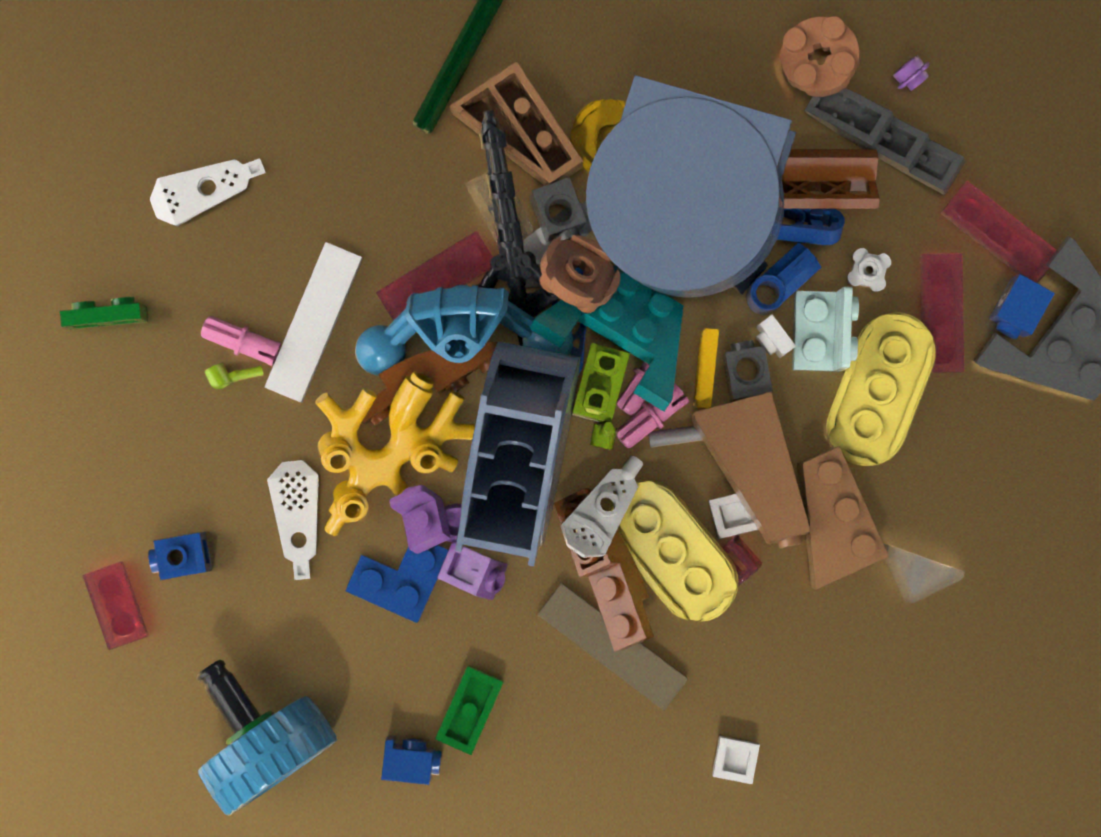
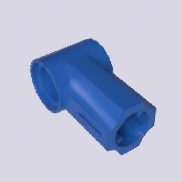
M798 242L749 287L746 294L749 308L760 315H767L776 311L783 302L822 268L817 258L808 248ZM765 285L772 288L776 296L775 302L769 305L760 302L756 295L757 287Z

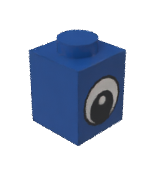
M1018 274L1010 279L989 319L998 324L996 330L1012 339H1017L1019 336L1023 338L1030 336L1036 329L1055 293Z

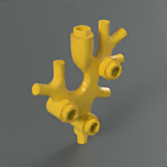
M414 371L411 376H406L392 400L389 411L391 438L384 447L375 450L364 447L358 439L357 432L377 397L373 391L363 388L355 403L349 409L340 408L327 392L317 398L315 401L316 405L332 424V431L325 433L318 442V451L322 465L327 471L332 473H341L347 469L350 473L349 480L340 482L333 491L334 502L329 508L331 516L324 526V530L327 533L337 536L345 522L351 523L361 520L368 511L366 496L375 487L386 485L396 496L409 486L402 479L400 469L409 460L413 468L420 473H431L439 467L450 473L455 470L458 458L445 453L441 446L444 441L451 439L472 440L475 424H464L454 421L455 414L465 400L461 394L452 390L432 423L426 428H421L417 425L416 421L433 395L432 387L434 382L426 375Z

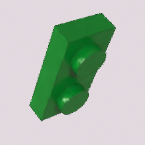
M134 297L111 299V306L96 307L95 301L71 303L72 310L60 311L61 327L70 330L148 322L147 306L135 303Z
M468 665L435 740L472 755L504 681Z

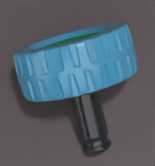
M218 660L198 673L197 680L203 683L205 692L234 735L225 741L227 747L200 767L198 774L212 798L224 814L229 816L332 746L337 741V737L322 712L308 696L292 702L275 714L272 711H268L260 715L234 675L225 668L226 663L223 660Z

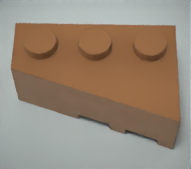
M517 61L450 105L452 114L478 135L482 128L483 111L494 110V115L498 118L499 124L504 128L507 147H504L505 156L544 186L568 178L583 168V160Z
M840 447L830 448L797 463L800 495L811 532L806 534L805 538L810 572V588L817 590L889 557Z

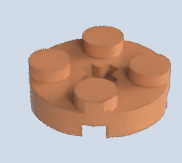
M835 16L813 17L800 22L784 34L783 45L780 51L781 66L789 84L814 97L830 96L843 90L851 82L850 78L855 74L856 68L858 70L861 58L855 34L844 24L843 20ZM822 48L823 51L829 50L831 52V55L826 56L825 64L818 65L816 60H809L816 49Z
M573 235L570 240H561L562 236L558 237L550 243L541 258L540 269L542 275L539 279L540 285L545 291L554 293L564 302L576 306L580 311L592 313L598 306L606 304L620 284L619 269L616 272L614 271L613 266L610 264V258L598 242L581 235ZM577 267L581 268L584 271L583 275L579 274L575 269Z

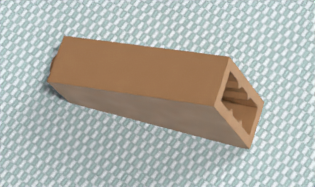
M768 392L693 412L691 417L693 426L766 543L769 545L778 542L779 549L803 543L801 536L808 534L811 530L772 393Z

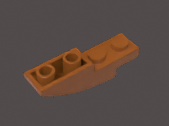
M487 342L472 359L464 363L450 362L434 351L429 350L393 365L378 374L386 389L377 394L375 401L361 423L367 424L372 421L374 426L388 419L391 403L405 377L411 376L414 371L429 377L434 382L433 386L439 394L447 391L449 394L452 390L456 392L469 384L466 378L468 375L480 369L482 374L488 372L492 355L498 342Z
M584 488L554 503L561 525L591 493L589 488ZM618 529L606 554L602 557L583 558L570 549L579 577H589L614 652L625 650L653 638L654 634L642 601L649 598V595L634 559Z

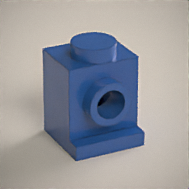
M206 532L153 541L155 549L148 551L150 569L152 573L159 572L160 580L212 571ZM175 549L183 554V560L179 565L172 563L170 559V554Z
M388 735L385 741L381 780L429 785L432 774L439 775L442 751L426 747L427 741L421 739L404 738L402 744H396V736Z

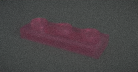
M965 181L941 211V215L1017 274H1021L1038 283L1048 271L1049 267L1046 264L1056 252V249L970 182Z
M475 231L380 289L376 294L394 321L406 309L407 298L412 293H424L440 287L448 289L457 285H467L490 271V261L493 256L479 233Z
M962 253L921 254V322L930 330L936 345V360L931 373L964 372Z

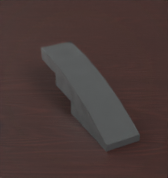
M847 88L830 96H813L804 110L805 113L860 148L877 149L880 160L943 195H946L965 164L963 156L930 140L929 134L897 119L892 111Z

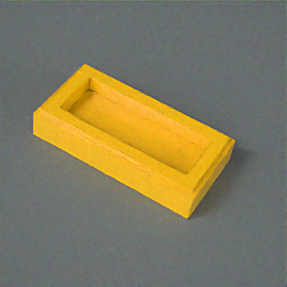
M705 328L700 332L693 399L694 409L704 410L711 408L719 336L718 329Z

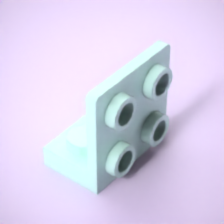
M844 286L837 292H794L793 343L796 347L793 348L792 370L840 372L850 368L851 361H856L858 339L857 337H851L852 321L858 320L859 298L852 296V287Z

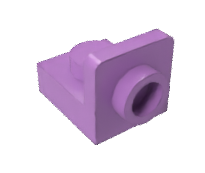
M424 485L408 487L401 494L389 500L391 508L403 517L408 547L414 553L419 554L451 539L442 497Z
M452 542L437 578L474 596L493 600L495 594L504 585L507 564L466 546H463L462 552L455 551L456 542Z

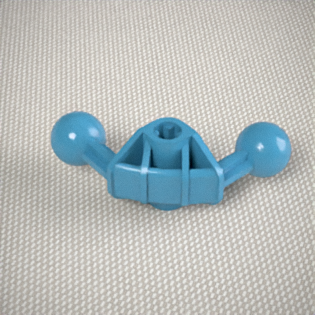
M457 285L448 289L440 287L424 293H412L407 298L406 309L389 326H373L366 329L359 336L355 347V354L359 365L366 372L378 376V374L393 365L404 361L406 356L405 343L416 332L432 351L454 363H464L472 359L485 346L499 323L522 337L523 346L570 355L574 341L571 331L562 347L559 348L530 330L535 318L509 302V291L504 288L493 289L479 287L478 285H472V287Z

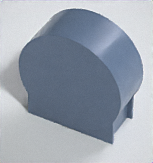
M634 75L621 120L601 143L593 159L587 180L586 204L588 217L594 235L603 251L616 266L639 283L652 290L671 296L686 298L709 296L723 292L744 281L764 262L780 233L784 215L782 177L796 136L795 131L789 130L792 120Z
M500 341L497 343L480 398L464 484L461 519L455 551L462 552L463 546L468 545L528 557V565H535L539 547H543L557 492L576 394L580 357Z

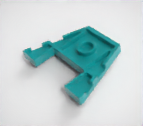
M615 265L613 266L614 271L616 272L619 269L620 284L606 304L598 306L594 312H582L576 306L561 300L535 318L530 330L559 348L562 347L576 323L580 322L649 364L647 371L633 393L665 412L673 399L684 305L666 294L644 286Z

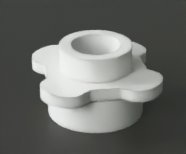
M865 248L857 249L852 256L855 262L852 266V271L847 276L848 282L855 287L859 285L870 287L874 292L883 290L886 286L885 272L891 266L890 257L885 253L880 255L868 253ZM867 266L873 268V272L871 274L866 272Z

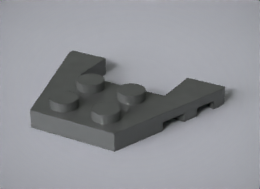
M1067 236L1046 266L1078 288L1076 294L1029 355H1026L1000 335L994 333L974 359V362L987 369L1095 401L1101 393V276L1077 242Z

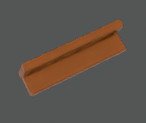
M791 149L782 177L785 193L784 209H879L880 198L876 184L879 159L877 149ZM810 191H821L825 194H813ZM850 191H867V194H852Z

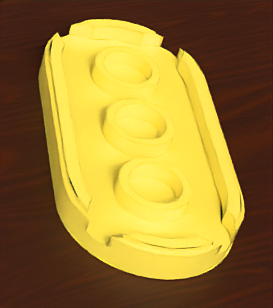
M900 312L879 316L869 322L858 336L856 361H851L850 368L845 370L827 419V431L831 444L834 447H840L845 460L861 466H874L884 463L894 457L905 442L936 360L934 338L925 324L914 316Z
M655 480L637 481L638 488L618 527V531L628 547L640 575L665 606L676 616L699 622L717 618L730 607L738 591V574L732 559L671 487ZM612 501L610 504L609 511H612L614 509V504Z

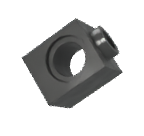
M570 177L532 190L529 200L546 242L561 236V240H570L573 235H580L579 230L583 229L587 221ZM553 205L564 206L569 212V220L565 222L554 221L549 215V208Z
M753 340L730 344L731 352L722 354L730 401L745 399L768 392L773 393L765 346L755 347ZM749 359L754 362L757 373L753 380L745 381L738 376L736 366L739 360Z

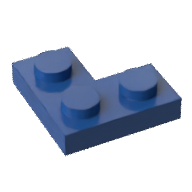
M436 545L416 554L408 547L398 570L362 554L345 591L418 623L438 580V574L449 549Z

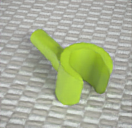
M219 363L208 368L205 371V375L211 387L223 389L238 380L263 375V369L261 365L228 373L224 363Z
M606 422L603 426L594 424L590 445L613 449L617 428H614L611 422Z

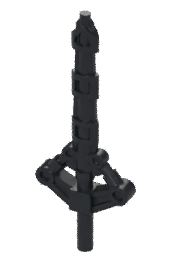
M494 110L483 111L484 118L479 137L481 149L486 151L488 166L486 179L489 197L493 203L494 227L499 254L491 259L490 271L485 273L483 279L477 285L483 288L498 289L495 288V285L499 279L507 281L508 288H510L508 301L532 317H536L552 302L559 299V297L554 293L545 291L542 286L533 293H526V279L534 275L533 278L540 285L539 279L542 273L540 266L536 263L535 255L530 251L524 252L521 226L514 201L515 189L512 171H508L504 147H507L505 130L494 115ZM517 335L519 345L523 346V338Z

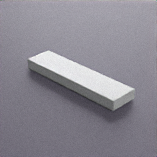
M325 242L265 384V388L303 403L363 260L361 256Z

